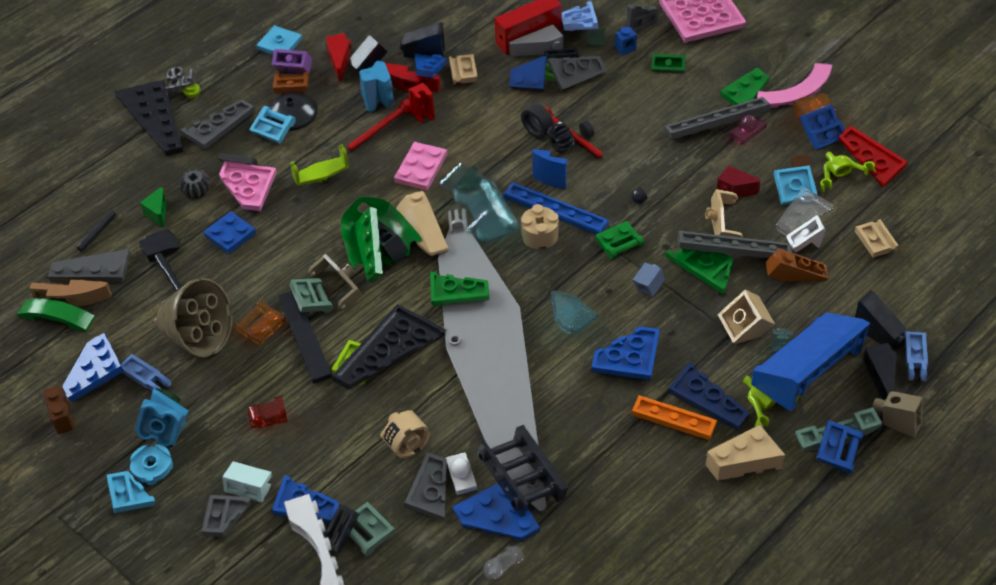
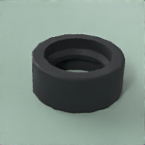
M533 103L521 113V121L524 128L536 138H542L547 135V129L554 124L548 110L538 103Z

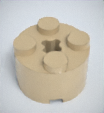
M540 204L534 205L531 209L527 210L521 218V234L524 243L533 249L553 246L557 242L559 234L558 214Z

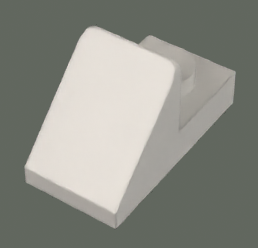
M816 215L786 237L792 250L798 252L811 242L819 248L826 230L819 216Z

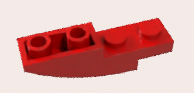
M385 63L391 78L392 87L408 92L409 88L424 83L430 91L439 92V75L433 78L416 76V72L409 71L408 66Z

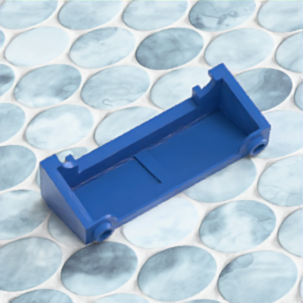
M826 312L823 316L817 317L808 328L761 366H756L752 372L753 379L751 385L787 410L792 411L797 406L795 402L797 396H803L806 388L848 352L854 356L861 352L870 323L864 319Z

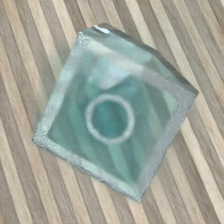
M559 291L551 292L554 321L560 325L559 328L565 333H578L598 318L599 314L574 294Z

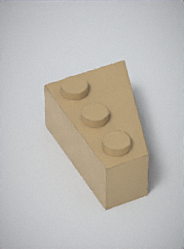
M758 425L707 452L706 466L719 481L744 476V473L756 471L757 474L762 473L766 469H782L785 454L762 426Z

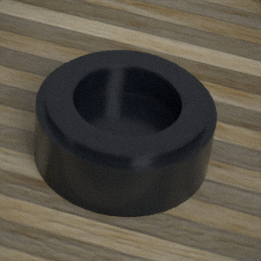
M584 121L579 124V130L585 139L594 136V128L590 122Z

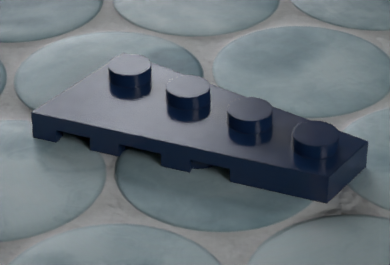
M691 362L688 363L668 388V393L737 431L749 418V412L731 396L728 397L724 394L721 387L710 382L708 376L695 369V365Z

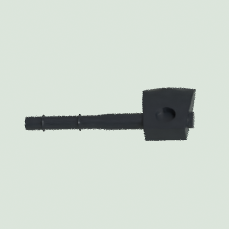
M169 229L145 236L139 241L141 250L149 262L156 260L175 291H178L182 286L165 259V256L180 248L177 238Z

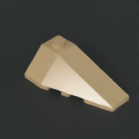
M420 191L406 195L396 209L420 235L422 241H416L417 245L430 256L448 251V246L425 193Z

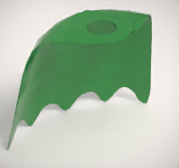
M360 197L350 205L341 218V234L352 268L358 263L363 265L353 226L363 214L358 211V206L361 203H367L369 207L376 208L377 219L397 233L409 250L405 254L406 256L410 254L411 242L422 241L418 232L404 216L384 199ZM380 250L381 262L391 265L392 260Z

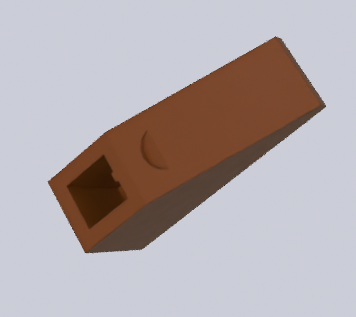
M779 248L766 261L768 277L783 282L827 281L829 279L826 264Z

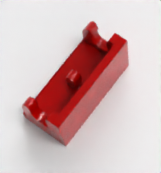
M424 83L409 88L411 115L415 116L420 123H423L422 116H427L430 121L434 120L433 93Z

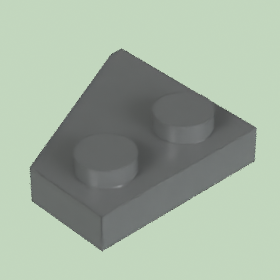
M627 5L626 27H630L634 32L657 22L658 9L655 6Z
M210 495L201 531L202 535L224 537L251 505V498Z

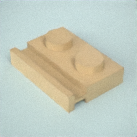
M473 54L457 56V58L449 57L453 84H456V82H461V84L478 82Z
M880 219L875 223L869 222L856 226L855 233L873 258L890 253L891 250H898L899 245Z

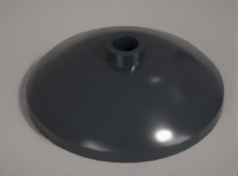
M300 92L281 94L267 106L280 114L295 117V124L289 130H298L308 126L315 120L318 113L315 100L309 95ZM267 117V119L282 125L284 123L272 117Z

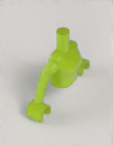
M827 152L825 157L828 161L823 166L824 179L820 182L821 191L825 192V188L832 189L830 171L836 177H842L849 174L852 168L864 171V174L868 175L869 170L875 172V164L868 161L862 166L847 156L839 155L835 157L831 152Z
M746 376L743 382L750 388L747 398L754 406L758 416L755 427L761 425L764 428L763 424L768 426L769 418L763 415L762 409L767 411L776 401L752 386V379Z

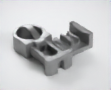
M181 67L171 68L166 74L169 87L165 88L169 95H173L175 92L181 93L183 87L195 84L193 69H190L187 77H185Z

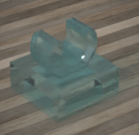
M786 328L773 330L771 351H779L792 341L793 331H786Z

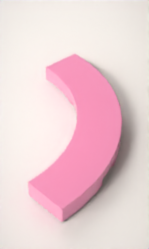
M815 63L811 74L800 84L781 91H758L757 98L764 97L770 103V108H778L780 105L786 104L790 106L803 102L818 93L821 87L827 83L832 65Z

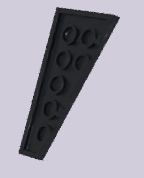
M164 80L114 91L115 97L130 111L133 118L147 131L150 138L154 139L156 145L166 156L183 152Z
M397 304L332 375V381L349 390L445 336L447 330Z

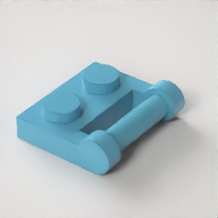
M264 106L249 130L255 135L281 144L290 127L295 124V117L280 114L271 110L270 107ZM266 117H272L284 123L282 125L266 119Z

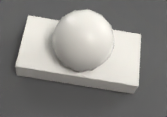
M466 452L446 457V464L456 494L460 495L477 490V484Z

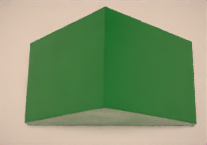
M159 188L141 201L140 204L143 214L160 227H164L166 197L163 188Z

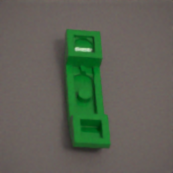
M43 298L25 300L17 313L18 317L34 321L37 317L66 323L69 329L87 332L95 319L94 315L76 306Z

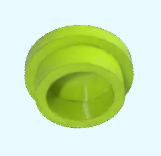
M194 84L184 87L183 92L188 98H196L199 96L200 86Z

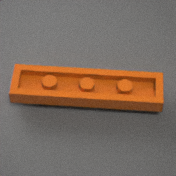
M640 395L632 409V416L709 441L717 423L715 419Z

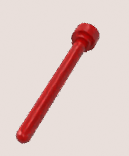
M406 98L400 102L397 110L351 142L347 149L349 151L354 150L400 115L409 114L411 112L409 99Z
M544 107L550 113L554 123L560 122L553 116L552 111L549 108ZM569 128L574 141L597 158L603 157V153Z

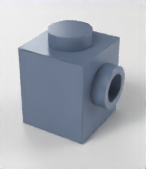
M646 262L633 278L637 290L652 297L665 281L662 269L655 264L650 265Z

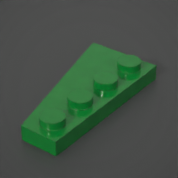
M369 207L353 226L367 281L375 282L383 273L376 208Z

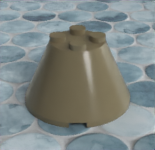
M207 278L194 279L162 302L158 309L157 317L154 319V324L165 337L191 355L207 357L218 353L228 341L233 320L232 315L229 314L228 304H230L226 292L215 281Z

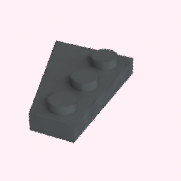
M600 56L547 59L561 91L606 72Z

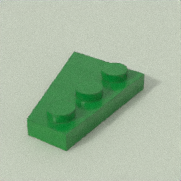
M756 68L720 90V96L732 105L753 100L758 91H762L767 85L770 76Z
M430 271L432 306L490 300L488 280L469 277L461 279L455 278L454 275L446 274V276L437 275V272Z

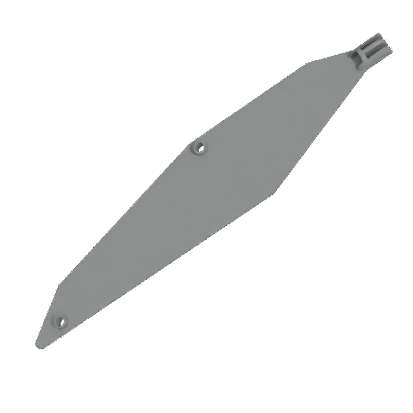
M458 209L454 210L455 220H452L451 210H449V231L445 239L448 251L439 254V274L442 276L450 274L454 275L455 278L461 279L469 277L488 280L490 300L442 305L444 328L447 330L445 332L447 352L488 446L493 448L513 440L516 427L521 425L525 426L538 444L520 306L467 227L466 210L462 209L463 220L459 218ZM513 448L496 455L501 464L523 456L518 448ZM526 463L508 470L507 473L513 480L533 472L534 469L530 464ZM536 479L519 486L518 489L525 496L544 488V484L541 480ZM545 497L530 503L538 511L546 509Z

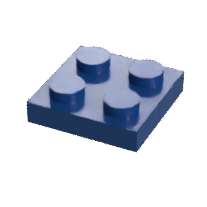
M230 211L203 231L207 239L230 254L254 236L256 230Z

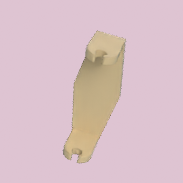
M716 189L711 198V208H707L705 216L706 219L712 220L715 235L743 238L740 232L725 230L723 203H736L738 196L734 192Z

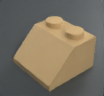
M744 290L717 314L734 344L762 337L775 325L760 297L747 290Z

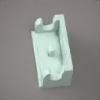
M233 461L223 475L224 492L241 497H250L252 500L263 502L271 487V484L268 483L271 478V472Z

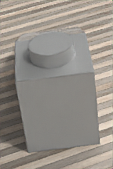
M550 25L510 41L511 57L544 55V51L563 49V35L554 25Z

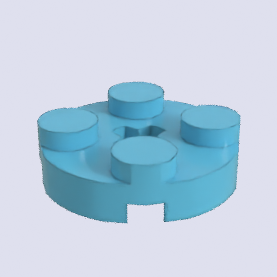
M154 444L155 446L148 447V445L142 446L132 454L130 470L138 481L154 485L166 477L170 470H172L173 463L170 452L166 447L159 444ZM155 461V464L152 466H148L147 462Z

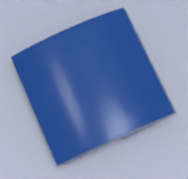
M833 104L799 116L804 130L815 149L839 141V136L845 131L842 120L838 121Z
M533 149V177L549 186L566 190L567 159L551 157V151Z

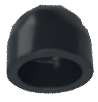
M640 187L632 192V200L635 203H642L647 199L646 193Z

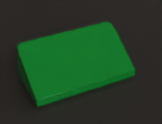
M652 54L651 71L685 72L686 55Z

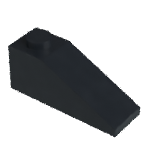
M378 220L380 250L394 263L403 259L409 250L397 233Z
M888 343L865 348L863 362L882 400H886L889 393L893 391L897 361L896 353Z

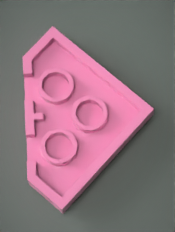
M225 161L219 175L222 182L243 209L261 211L277 172L276 168Z

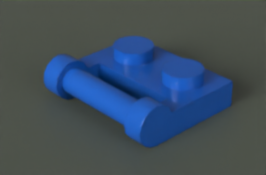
M828 420L816 460L839 468L843 472L853 473V462L863 433ZM846 436H848L851 440L845 461H843L840 457Z

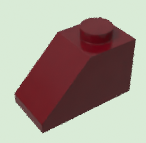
M728 165L718 178L717 189L734 192L738 197L756 195L760 190L761 179Z

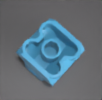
M376 61L372 68L363 69L359 72L361 94L368 112L374 111L379 102L387 108L394 104L392 82L385 62Z
M153 389L151 399H144L140 407L135 432L142 439H156L157 443L164 447L175 446L178 436L186 424L189 411L160 391Z

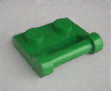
M628 221L595 235V240L610 259L616 258L622 252L636 246L641 247L645 244L643 237L637 234Z

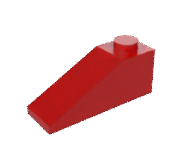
M345 33L325 37L327 51L339 82L343 79L350 58L349 49H352L351 41L346 38Z

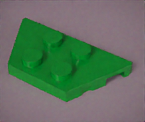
M682 248L674 252L671 250L666 251L665 257L720 293H725L733 258L718 252H704Z

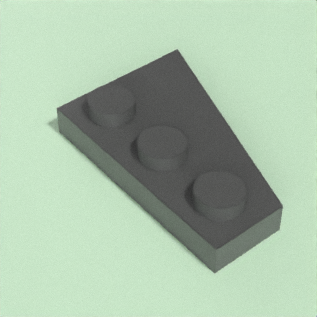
M429 452L426 453L404 507L444 521L446 458Z

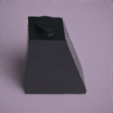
M443 22L405 33L404 39L400 41V50H403V56L415 58L416 53L430 56L439 54L444 57L445 38Z
M870 290L858 301L855 318L864 319L870 323L867 336L879 344L888 343L892 350L896 347H901L906 340L905 333L907 328L882 300Z

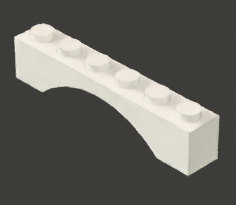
M309 494L285 501L284 504L292 530L302 535L311 543L322 562L320 585H344L342 577H337L335 572L338 569L335 556L330 557L328 552L332 548L328 537H323L322 532L325 531L322 519H317L316 514L319 513L316 501H311Z

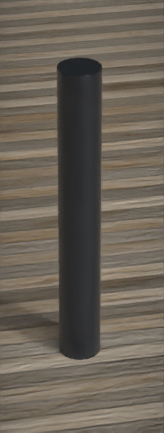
M110 210L76 247L78 251L82 252L116 216L113 210Z

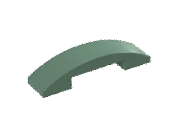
M874 407L854 413V418L839 422V424L861 431L863 436L882 426V422ZM814 425L795 431L802 449L819 450L825 427L816 429ZM846 436L844 444L849 443L851 438Z

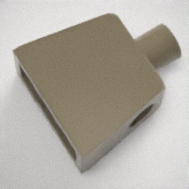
M894 391L889 393L886 400L876 398L873 407L876 411L883 413V424L915 438L922 425L923 398Z

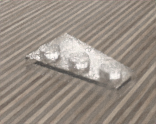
M802 187L774 229L787 236L816 215L821 218L825 213H829L834 209L835 205Z

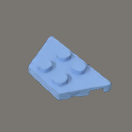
M591 1L586 2L587 7L580 9V6L562 12L564 30L573 31L599 28Z

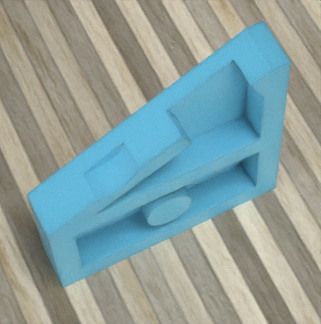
M129 471L107 475L114 513L155 506L154 497L149 496L144 491V487L134 480Z

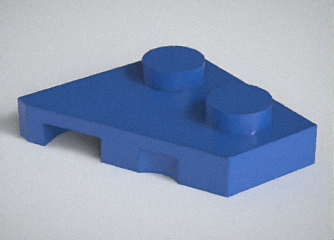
M542 56L511 69L509 87L544 90L547 57Z

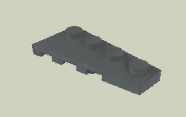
M241 99L223 108V112L213 113L209 115V119L203 122L199 120L193 123V127L181 129V135L206 150L254 113L255 108Z
M125 249L52 262L48 274L49 281L124 282L130 251Z

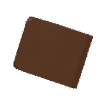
M810 155L791 157L792 168L810 166L813 176Z

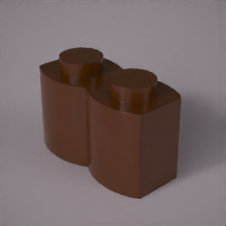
M55 386L44 390L43 399L56 433L62 434L73 430L74 421L61 387Z

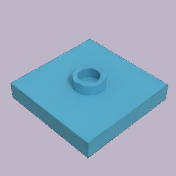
M273 26L256 46L257 50L273 55L274 49L293 50L303 38L301 34Z
M810 166L774 170L773 175L781 206L818 200Z

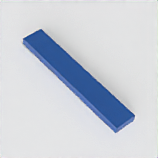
M513 182L504 192V198L530 209L534 205L540 204L557 213L558 220L595 235L603 232L609 225L608 219Z

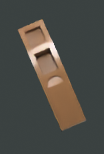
M70 280L69 285L32 283L30 286L33 298L57 300L76 307L94 304L111 298L112 295L108 282Z

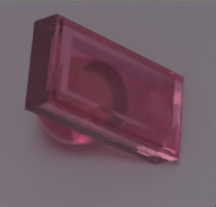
M755 115L744 116L741 119L740 125L730 132V137L744 145L767 127V123Z

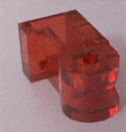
M282 395L274 397L275 401L250 406L247 409L250 426L261 428L288 422Z

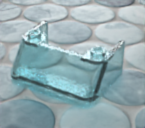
M459 163L440 182L442 186L453 191L455 194L454 198L459 204L468 206L475 221L466 231L476 236L478 240L488 242L512 234L520 227L499 189L487 177Z

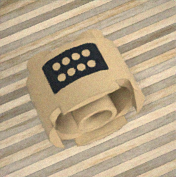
M412 410L391 414L388 418V424L380 434V437L400 458L413 456L415 454L414 450L418 447L422 449L430 437L428 427Z

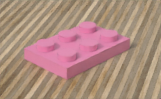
M414 142L394 176V183L428 191L447 156V149Z

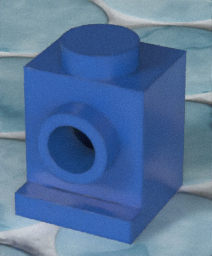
M622 27L619 32H616L613 46L622 56L633 52L637 47V34L630 27Z

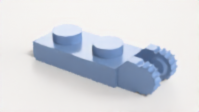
M906 331L905 357L906 367H908L907 378L908 380H913L915 376L914 368H920L921 381H926L928 366L926 333Z
M133 354L121 363L124 369L123 374L146 389L149 388L151 392L153 389H156L163 393L162 389L155 384L157 380L165 387L171 385V381L162 375L159 370Z

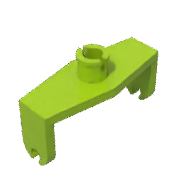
M343 144L339 145V158L317 162L299 172L295 162H291L292 177L297 186L316 181L323 183V180L326 182L329 177L349 168L345 147L343 148Z

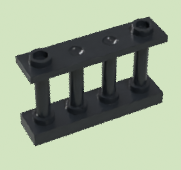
M524 425L516 427L513 440L490 448L485 440L480 442L478 450L479 460L486 465L510 500L512 508L519 513L521 518L525 516L529 503L548 495L553 496L556 502L564 500L568 486ZM513 448H518L522 452L523 456L503 464L496 457V455ZM526 463L530 464L534 469L533 472L513 480L507 473L508 470ZM536 479L541 480L546 486L525 496L518 489L519 486Z

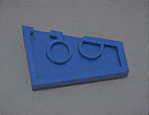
M415 53L416 76L433 78L447 65V58L442 57V55L434 54L430 56Z
M284 475L272 512L273 515L288 517L284 502L309 494L311 501H316L319 513L316 514L317 519H322L323 523L330 524L340 503L320 492H314L308 489L306 485L298 484L292 481L290 477Z

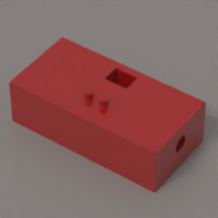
M536 0L494 18L496 45L507 55L510 53V41L550 25H554L559 32L562 31V4L558 0Z

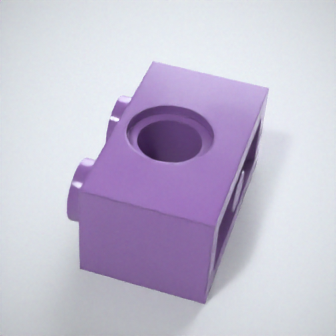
M274 49L272 66L277 71L290 73L309 71L310 74L312 57L307 51Z

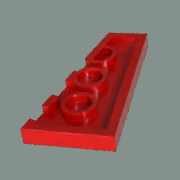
M851 125L839 136V141L862 166L868 161L875 164V172L871 170L868 172L883 188L907 167L908 161Z

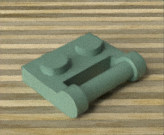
M293 279L290 281V288L300 312L323 311L324 313H329L333 311L334 307L328 301L321 279ZM314 290H316V292H317V294H318V297H319V299H320V302L318 301L317 296H316Z
M366 502L356 510V512L360 513L356 524L371 540L367 542L354 528L349 537L361 548V552L365 556H369L374 552L375 548L395 534V528Z

